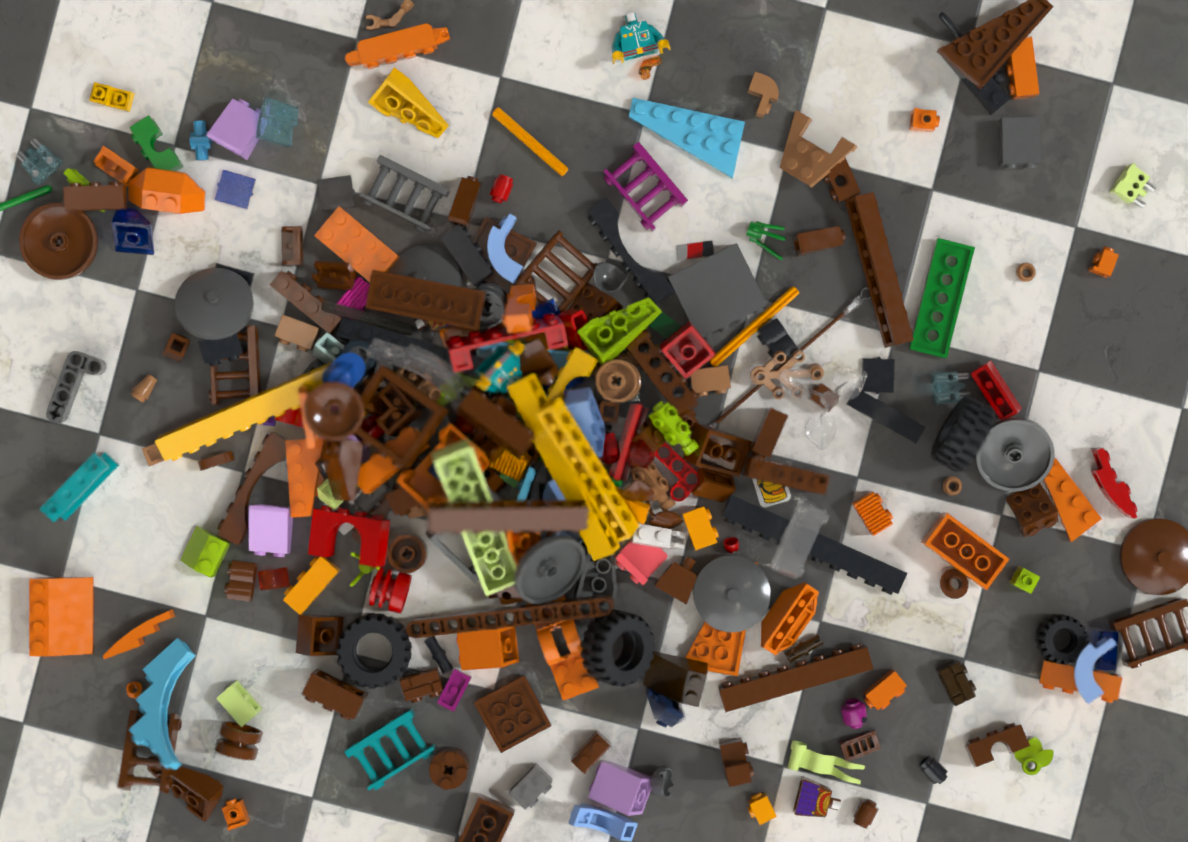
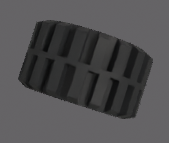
M1063 614L1051 615V618H1045L1046 622H1041L1039 624L1040 630H1036L1038 637H1035V642H1038V650L1041 651L1043 656L1055 663H1062L1064 665L1069 664V662L1075 663L1081 650L1089 643L1086 640V637H1089L1088 633L1084 631L1086 628L1080 624V621ZM1066 628L1070 632L1071 641L1065 649L1057 650L1053 645V637L1058 630Z

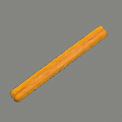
M497 107L493 111L492 115L559 175L564 176L567 173V166L501 108Z

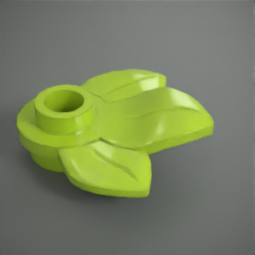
M1033 737L1028 741L1029 747L1014 752L1016 760L1022 764L1023 771L1028 775L1039 773L1041 767L1048 766L1054 756L1053 750H1043L1040 740L1037 737ZM1029 762L1035 763L1034 769L1028 767Z

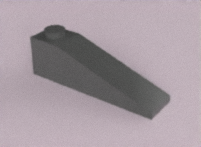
M586 549L585 567L577 581L573 598L609 595L615 602L618 589L614 553L594 561ZM600 602L601 606L609 607L608 602Z

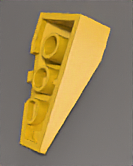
M395 67L368 101L370 105L388 117L390 115L400 119V122L404 124L408 122L415 125L418 130L436 138H439L449 126L414 83Z

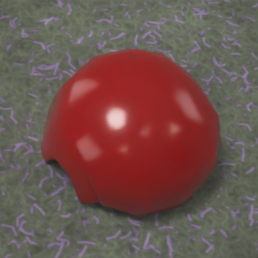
M371 415L362 420L360 428L375 439H379L385 433L376 422L380 416Z

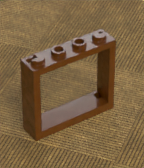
M381 365L360 396L364 408L386 377L430 408L434 413L404 458L397 455L360 427L352 435L356 436L358 434L362 437L361 441L369 447L372 445L378 449L376 452L384 458H387V456L393 460L392 464L399 469H410L449 410L390 368Z
M746 457L742 476L823 495L826 494L830 477L829 475L754 457Z

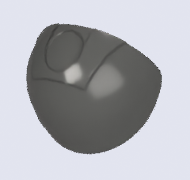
M608 262L597 264L593 274L595 286L606 294H613L619 291L628 279L624 270Z

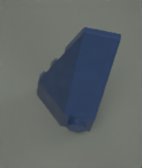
M648 687L645 691L657 724L665 728L667 725L673 727L684 719L685 713L680 703Z

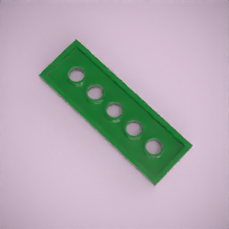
M941 238L936 239L912 333L914 340L910 341L909 350L947 359L975 247ZM948 256H953L956 259L954 267L947 265L946 259ZM943 275H949L951 277V283L949 285H944L942 283L941 279ZM939 293H943L947 297L944 304H940L937 301ZM936 311L942 315L940 322H935L932 319V314ZM930 330H934L937 333L935 341H931L927 337Z

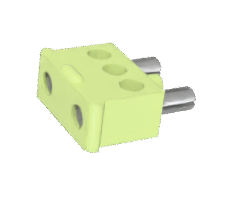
M1133 163L1125 167L1111 187L1110 193L1116 194L1126 203L1134 202L1140 208H1143L1146 203L1137 197L1138 194L1145 197L1147 192L1143 187L1154 192L1156 186L1148 181L1150 177Z

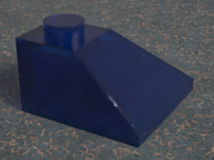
M137 209L116 210L112 219L116 252L154 255L151 222Z

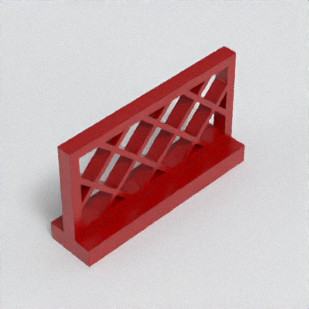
M630 404L618 444L620 459L612 463L609 475L616 480L628 481L631 465L633 464L640 439L635 443L632 441L636 436L634 432L643 425L649 412V408L639 404Z

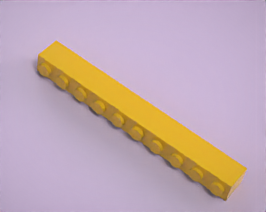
M332 363L325 364L160 435L155 440V443L165 461L169 459L175 461L186 452L191 454L198 451L202 445L208 447L216 443V439L221 437L227 439L233 436L235 431H246L256 422L259 425L266 422L270 416L278 417L283 415L285 410L289 408L295 410L301 407L299 387L307 386L309 393L317 386L323 384V373Z
M535 373L513 382L507 386L509 394L514 400L526 426L533 431L536 449L540 452L553 480L566 500H585L588 505L587 529L578 531L587 546L588 553L594 561L613 554L620 548L619 543H615L536 415L537 411L548 400Z

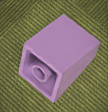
M232 99L206 136L215 143L248 160L270 120L265 117V112L258 108L255 111L249 108L250 104L244 100L239 99V101Z
M263 504L249 505V551H254V555H266V552L273 553L275 557H285V554L291 552L293 518H291L290 507Z
M601 761L596 768V778L589 787L590 794L588 798L627 816L642 814L651 792V776L611 761Z

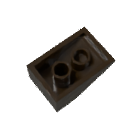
M653 651L654 657L649 663L651 666L646 670L643 685L678 703L699 707L707 677L708 663Z

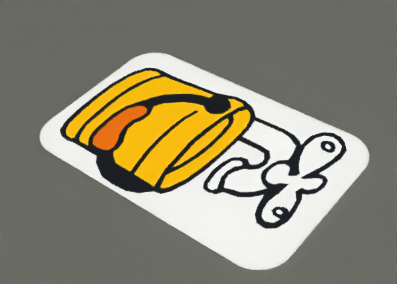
M752 478L759 503L762 507L786 502L791 498L788 486Z

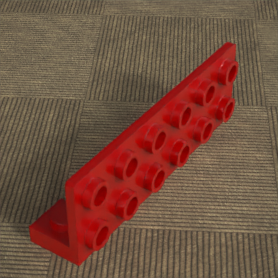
M550 313L540 319L533 318L532 329L528 332L508 333L507 325H505L506 327H492L481 333L473 331L464 337L459 335L452 336L449 340L445 341V344L450 354L453 371L455 373L473 368L470 349L545 332L549 350L568 346L564 323L558 315Z

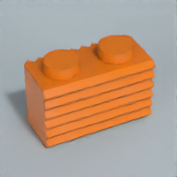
M869 491L852 502L853 507L871 536H875L893 525L891 521L893 519L892 514L888 509L884 510L881 505L883 503L882 498L873 491Z

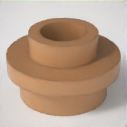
M1022 263L1016 269V275L1020 281L1028 282L1035 277L1036 270L1030 263ZM1023 269H1027V270H1028V275H1027V276H1024V275H1023V273H1022Z
M950 476L943 481L942 487L946 494L953 496L961 491L962 483L957 477ZM951 482L955 484V488L952 490L949 488Z

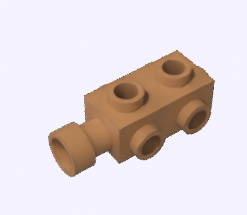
M407 360L398 366L396 372L398 375L433 400L437 401L440 398L441 390L432 381L434 377L427 370L422 372L423 367L415 360L412 363Z
M649 457L643 461L638 459L631 465L633 469L630 473L633 480L638 477L637 474L641 476L640 479L654 491V498L651 501L657 500L662 511H667L676 504L666 494L671 488L668 481L661 475Z

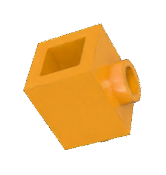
M758 792L748 800L750 806L747 809L752 818L756 817L759 825L777 817L765 792L762 794Z

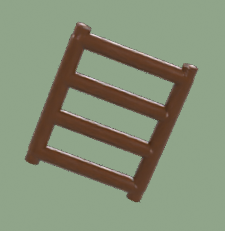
M558 230L517 278L514 285H528L529 283L526 280L534 272L564 298L561 304L556 307L535 289L537 301L551 313L558 315L565 311L591 280L597 263H592L563 237V233ZM557 243L589 269L582 278L551 252ZM545 257L576 283V286L570 293L538 266Z

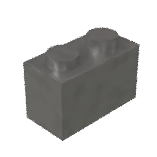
M535 763L509 790V795L525 810L528 807L532 808L539 801L537 797L541 793L546 794L552 788V778Z

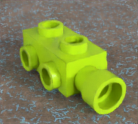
M660 401L652 408L654 411L649 417L653 424L662 432L667 442L672 446L680 443L686 455H689L698 448L695 440H691L689 437L691 431L688 424L681 420L674 407L670 406L668 402L663 404Z

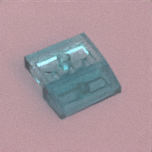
M268 97L264 98L258 118L256 138L287 148L292 146L293 127L298 126V107Z

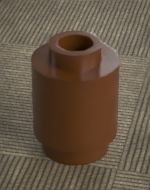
M868 798L866 801L861 800L854 814L853 822L867 829L868 825L872 824L879 810L876 807L877 803Z

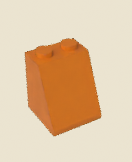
M515 626L457 633L456 642L459 647L461 670L503 668L520 662Z

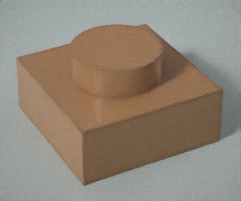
M156 443L142 448L149 467L165 461Z

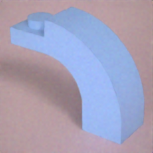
M509 214L508 217L504 216L499 224L500 230L494 226L492 227L488 237V255L497 273L514 285L523 270V266L511 260L505 252L504 244L506 237L517 221L515 216Z
M1104 637L1096 643V648L1089 642L1076 659L1074 680L1080 695L1087 704L1104 694L1094 680L1093 666L1101 655L1117 645L1111 637L1109 639Z
M582 803L580 806L574 805L568 823L575 827L599 830L620 841H632L638 825L637 822L615 812Z

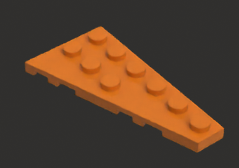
M704 621L685 658L708 663L707 671L738 676L746 630L724 632L713 628Z

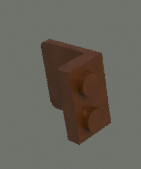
M587 283L569 309L583 310L588 322L597 317L601 318L609 315L610 312L622 310L624 306L610 295Z
M537 338L524 344V349L519 354L521 378L535 373L540 385L544 384L546 386L551 384L555 380L554 378L559 369L542 340Z
M1040 483L1030 489L1017 491L1006 497L1007 504L1020 523V533L1024 538L1033 536L1044 528L1053 527L1058 522V511Z

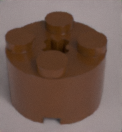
M410 533L400 535L389 546L387 552L388 561L399 572L413 573L425 564L428 557L427 545L418 535ZM406 548H408V550L412 551L413 553L412 555H410V558H408L407 555L404 556L403 552L406 551Z
M444 747L440 749L433 757L429 766V774L432 781L444 790L459 787L468 775L470 767L469 758L459 748ZM447 766H453L452 771L446 769Z

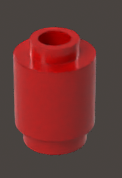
M499 174L498 178H495L489 193L492 196L491 200L502 204L503 201L507 202L513 187V179Z

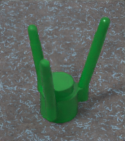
M751 221L746 236L750 237L749 241L756 243L779 260H783L778 253L757 238L761 239L764 234L784 241L785 237L764 229L785 230V228L756 221V223Z

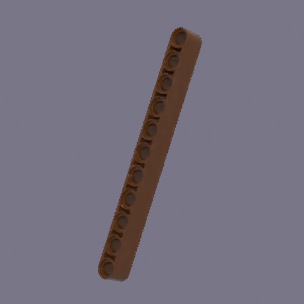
M609 595L551 601L543 604H525L418 617L407 624L406 632L411 638H422L605 616L613 610L615 602ZM600 602H608L609 609H603ZM581 604H588L590 606V611H583V609L581 608ZM562 606L570 607L571 613H564ZM549 608L552 611V616H546L543 609ZM525 610L531 611L533 618H527ZM507 612L513 614V621H510L506 618ZM487 615L494 616L495 623L489 622ZM469 617L475 618L476 625L469 623ZM450 619L456 620L458 627L451 626ZM432 621L438 623V625H439V629H438V630H436V629H434V628L432 627V625H431ZM413 624L420 626V632L414 630Z

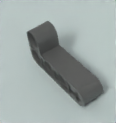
M72 351L67 355L46 411L49 421L62 423L67 420L84 373L102 375L107 368L104 360L78 351ZM77 355L81 357V362L78 365L74 363V358ZM94 362L99 364V369L96 372L92 370ZM70 373L74 375L72 383H69L67 380ZM63 391H66L68 394V397L65 401L61 399V393ZM55 411H58L60 417H57Z

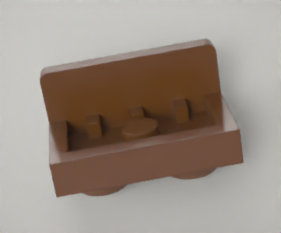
M650 417L634 432L636 436L632 439L635 443L642 438L653 452L658 450L666 441L664 435L653 424Z

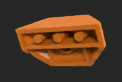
M147 167L129 181L128 201L140 208L178 214L205 210L206 191L200 188L185 172Z
M805 582L784 590L761 622V646L772 654L777 655L780 651L794 645L816 613L819 592Z

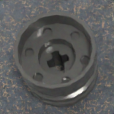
M482 283L474 289L486 292L479 328L490 329L496 326L502 320L503 314H505L507 293L501 286L495 283ZM487 300V302L492 303V305L489 306V304H485V301Z

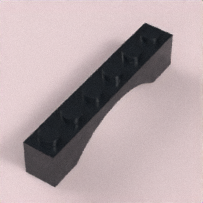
M607 197L588 210L590 215L587 217L593 226L597 225L601 230L599 235L604 242L608 240L612 245L610 250L615 257L620 256L623 261L621 265L627 273L631 272L635 277L632 279L638 288L642 287L646 292L644 294L645 298H650L657 305L675 291L664 275L644 268L627 252L619 234L618 212Z

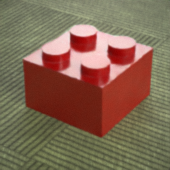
M690 321L660 344L661 351L685 379L716 355L714 349Z

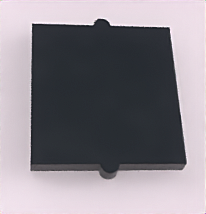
M351 175L318 180V197L320 198L322 211L336 210L339 206L342 209L355 207V190L352 186Z
M877 357V359L863 358L862 391L875 392L876 394L880 392L894 393L895 359H881L880 357Z

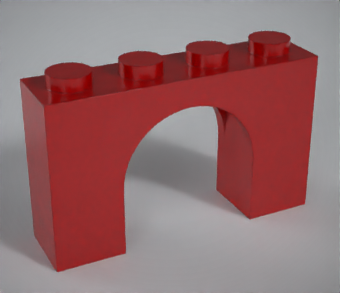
M321 505V508L313 509L308 548L309 555L324 558L334 556L337 532L344 523H349L358 530L361 537L359 564L371 567L385 566L391 520L384 519V515L380 514L367 516V512L363 511L350 513V509L347 508L333 510L328 505Z

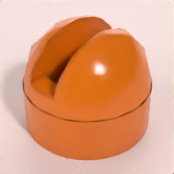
M139 682L129 683L126 687L127 695L130 698H138L142 694V685Z

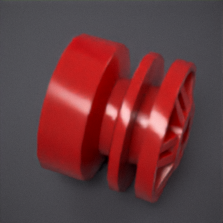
M379 567L370 587L369 605L374 607L377 599H379L378 608H382L385 601H388V610L401 614L408 596L412 575L399 572L396 579H392V569L388 570L385 577V567Z

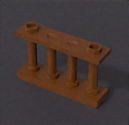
M247 326V330L237 333L239 340L248 342V350H245L239 356L240 359L249 361V369H246V371L218 372V365L210 367L211 390H209L208 396L209 401H212V405H220L219 399L248 398L261 392L258 326ZM244 378L250 380V388H247V390L219 391V380Z
M1179 597L1109 621L1110 628L1121 633L1129 659L1122 661L1123 665L1131 669L1142 666L1141 663L1181 649L1188 650V627L1182 612L1184 611L1183 608L1188 607L1186 598ZM1170 612L1175 614L1183 637V641L1174 644L1164 619L1166 617L1165 614ZM1152 618L1157 620L1165 643V647L1156 650L1146 625L1148 623L1147 620ZM1135 624L1139 626L1148 652L1139 656L1136 655L1128 632L1129 626Z
M130 710L117 788L123 791H131V786L134 784L160 786L159 791L168 794L173 784L171 777L172 768H165L159 761V758L138 757L137 749L140 745L133 741L131 738L133 734L129 729L143 717V714L137 710ZM171 713L170 720H167V727L169 728V740L175 753L178 731L181 730L182 720L177 714ZM137 765L163 767L161 778L137 777L133 774L134 767Z

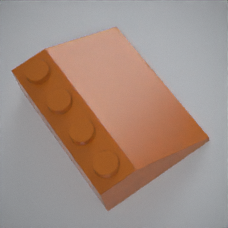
M35 577L29 579V656L94 654V577Z

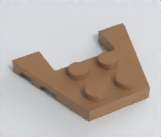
M796 110L779 168L808 186L813 187L831 172L830 170L836 164L841 163L845 159L844 157L851 151L854 152L858 146L841 137L832 153L826 152L802 137L812 119Z

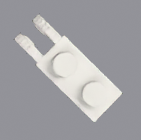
M639 524V527L632 536L631 543L663 549L684 550V544L670 542L671 537L686 538V533Z

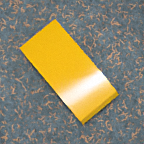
M94 82L89 101L130 112L135 93Z

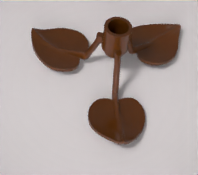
M637 477L622 490V497L628 501H645L646 504L650 505L649 501L654 498V491ZM650 505L649 514L652 518L649 520V524L651 526L672 529L682 524L683 520L678 514L671 511H661L654 514Z

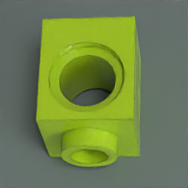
M1018 566L1009 583L1032 594L1040 576Z

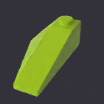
M646 298L628 305L627 308L617 312L613 311L604 317L592 319L577 333L590 353L603 366L618 356L662 311L650 298Z

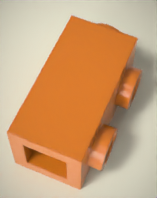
M891 669L863 692L866 697L864 701L870 708L874 707L877 710L881 708L883 710L891 703L890 700L895 696L897 698L905 692L904 688L907 685Z

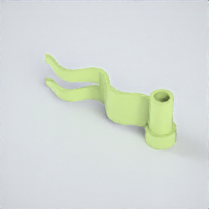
M792 741L790 747L792 751L787 768L798 771L799 767L815 773L833 775L846 782L861 783V780L846 775L834 767V765L848 769L863 770L865 765L851 763L833 755H823L806 749L807 744L803 742Z

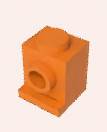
M914 108L911 111L909 130L933 132L935 127H939L940 116L936 115L937 111ZM923 117H929V122H925Z
M1103 246L1102 250L1095 254L1093 258L1094 266L1089 267L1088 271L1105 278L1110 277L1119 254L1114 253V249Z
M233 798L226 801L222 811L228 825V831L247 825L250 819L243 799L237 800ZM231 811H235L237 817H233Z

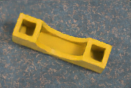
M578 348L571 350L566 358L568 360L565 367H561L556 377L558 379L556 383H552L547 391V394H549L547 400L551 401L561 397L564 402V390L567 384L577 377H589L599 360Z

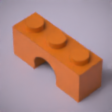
M534 284L511 286L510 293H507L505 314H503L502 319L503 325H507L508 333L531 331L533 324L531 311H535L537 302Z

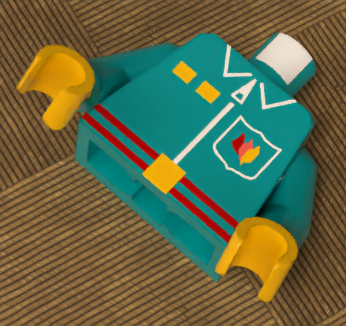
M629 13L625 15L627 25L620 27V32L615 34L611 46L612 64H615V60H621V64H623L627 60L658 53V48L659 52L663 54V48L671 50L669 41L664 39L663 35L653 25H648L646 21L638 22L636 13Z
M516 340L513 346H508L510 351L499 345L474 371L481 377L479 382L476 381L475 384L482 390L493 393L497 391L505 393L508 390L507 386L521 377L519 354L523 351L524 346L518 340Z

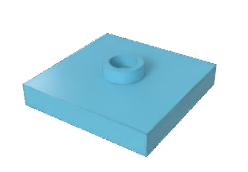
M529 467L525 479H521L518 486L520 493L517 501H526L537 472L536 468Z

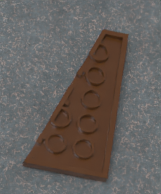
M1027 0L1018 7L1003 13V15L996 19L990 20L963 37L957 38L952 43L939 48L936 52L981 90L1054 6L1047 0Z

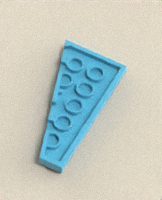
M632 99L629 113L630 119L652 130L662 138L669 140L679 148L733 179L745 122L642 99Z

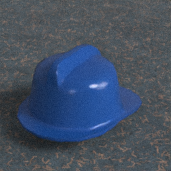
M344 353L327 367L323 373L322 381L323 383L341 382L353 387L363 377L365 363L355 353Z

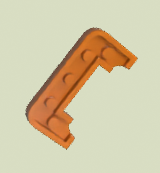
M449 424L440 430V443L431 453L467 438L453 425ZM469 440L481 473H483L489 465V460L484 452ZM431 453L414 471L412 469H405L396 480L426 510L428 502H449L443 484L427 471L434 462Z

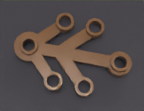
M779 350L774 353V356L764 366L754 367L750 373V378L757 385L764 384L772 392L775 399H782L785 395L784 390L770 380L778 379L791 391L792 396L798 399L803 396V390L789 378L810 377L813 380H819L823 377L824 370L818 363L811 364L808 369L790 370L796 363L804 361L805 354L802 350H795L786 361L785 353ZM797 354H802L800 358H796ZM778 355H783L781 359H777ZM777 363H784L778 370L771 371ZM819 371V374L814 375V372ZM759 374H763L761 378H757ZM796 390H800L798 394H794ZM777 391H781V394L775 395Z

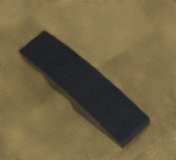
M857 388L854 389L846 405L915 444L926 428Z

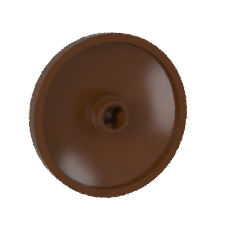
M61 202L45 204L34 210L23 223L19 237L20 251L27 265L37 274L53 280L71 279L82 274L95 259L98 250L97 229L91 218L84 211H65L64 203Z
M1161 518L1148 519L1135 525L1125 536L1120 548V565L1127 580L1137 589L1153 595H1167L1182 589L1188 583V530L1177 522Z

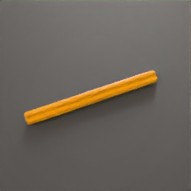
M792 286L719 350L709 360L710 364L713 367H717L792 301L799 294L797 288Z

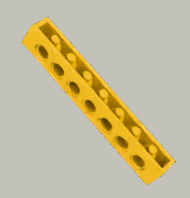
M561 397L544 403L536 413L538 419L615 543L631 538L639 524Z

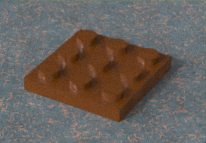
M487 216L472 243L477 242L483 251L480 253L484 260L488 258L490 261L488 237L493 226L499 230L501 227L499 226L500 223ZM510 230L506 237L504 248L507 256L523 266L524 269L537 243ZM492 268L493 274L484 281L495 283L501 286L507 293H510L511 286L514 285L502 278L495 268Z
M525 674L474 701V705L500 753L552 726Z

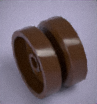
M222 722L219 730L222 738L217 739L214 750L235 759L255 760L259 749L254 744L261 742L262 730L246 724L241 727L237 722Z

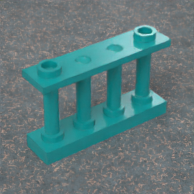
M104 452L100 457L93 453L40 510L53 523L60 517L67 521L120 465L107 452Z
M412 708L344 751L348 758L351 756L357 757L372 781L367 787L369 791L373 788L375 791L385 785V780L423 757L425 760L434 754L435 744L433 743L427 747L412 723V718L415 716ZM400 725L406 726L421 752L413 757L410 756L396 734V728ZM384 735L390 737L405 761L397 767H394L380 744V738ZM369 745L375 749L388 770L381 777L377 776L364 755L365 751L363 749Z

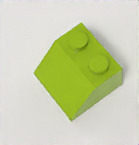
M196 526L180 561L205 576L215 577L231 542L202 527Z

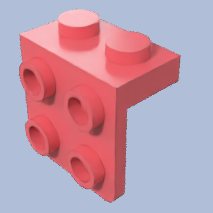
M631 541L615 556L618 560L616 565L623 571L627 569L631 573L629 577L636 584L640 582L642 585L648 581V577L668 557L661 548L634 544Z

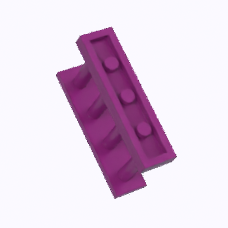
M638 141L632 148L634 151L633 155L612 173L605 169L603 171L605 175L603 179L609 186L613 185L642 219L640 221L641 225L646 230L650 229L653 232L656 228L653 223L674 205L677 206L679 204L680 207H683L688 202V199ZM642 160L646 165L645 170L622 188L616 179L637 161L640 162ZM654 175L659 180L657 185L635 203L628 194L649 176L652 177ZM662 190H667L671 195L670 199L647 217L641 208Z

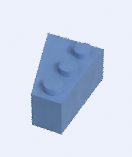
M590 388L569 390L567 398L564 399V404L596 456L602 457L606 427Z

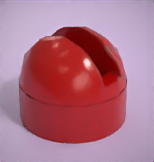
M729 537L724 540V548L728 553L733 554V551L737 552L739 550L738 538Z

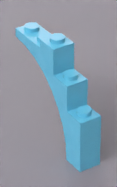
M179 638L174 640L142 669L146 673V680L151 684L136 699L140 704L138 708L145 715L129 729L133 734L131 738L136 744L147 746L153 753H158L161 757L159 759L161 764L165 768L169 767L174 770L182 764L175 755L169 740L167 727L168 706L177 679L196 656L189 646Z

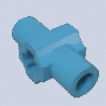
M193 121L194 133H190L189 137L191 149H195L196 160H209L208 149H212V140L206 136L208 133L206 121Z

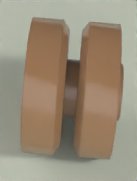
M612 360L605 363L599 369L596 376V386L599 393L605 399L611 402H627L639 393L642 386V376L634 364L624 360ZM618 378H622V381H620L621 385L617 383Z

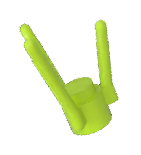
M351 552V556L360 558V554ZM359 564L361 572L350 583V586H354L362 576L372 572L374 569L378 570L379 567Z

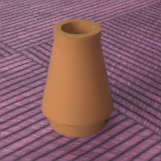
M148 374L132 388L131 395L142 403L145 400L148 401L158 380Z

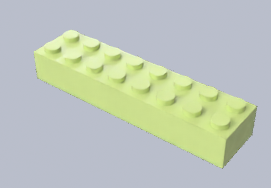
M468 439L431 453L449 502L492 501ZM483 531L482 533L463 532L462 536L485 595L488 596L513 586L517 566L508 549L504 531L501 533H494L492 531Z

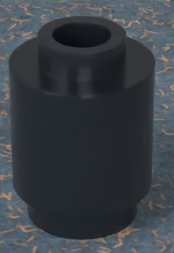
M928 755L920 762L921 772L933 784H941L946 780L948 771L935 757L932 758Z

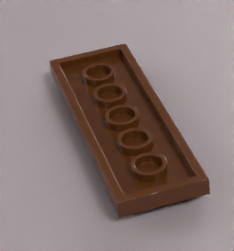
M372 270L365 308L479 330L486 292Z

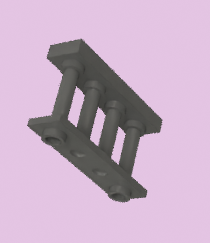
M379 155L377 163L380 165L379 168L381 170L368 196L360 193L359 196L363 199L362 202L370 207L376 205L415 224L414 228L423 233L425 230L430 232L431 227L426 224L438 199L442 198V196L448 197L450 193L449 188ZM392 170L398 173V178L384 204L376 200L375 197L387 173H390ZM410 179L415 182V187L403 211L400 212L392 208L404 182ZM426 187L432 190V196L418 221L409 215L421 191Z

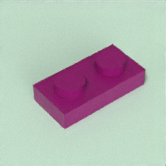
M455 668L437 704L454 712L471 676Z

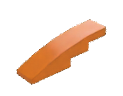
M173 609L151 618L131 630L103 655V659L144 645L142 637L159 631L158 623L175 617Z

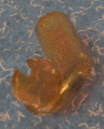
M660 55L645 59L638 70L642 80L650 78L652 67L662 64Z

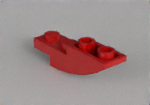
M1104 448L1091 450L1098 467L1091 470L1101 492L1119 512L1128 518H1137L1136 512L1138 510L1135 502L1131 501L1129 495L1131 494L1130 487L1124 481L1115 480L1117 479V474L1114 468L1110 466L1109 461L1111 459L1108 451L1104 450Z

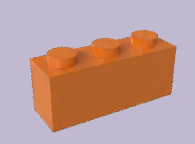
M1027 37L1007 59L1006 75L1010 78L1008 92L1009 95H1012V100L1032 98L1040 94L1032 37Z

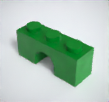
M148 115L129 127L132 131L130 136L136 144L139 143L143 148L140 150L146 160L150 159L153 164L151 168L178 171L184 167L171 148L163 152H156L154 143L163 133L151 116Z

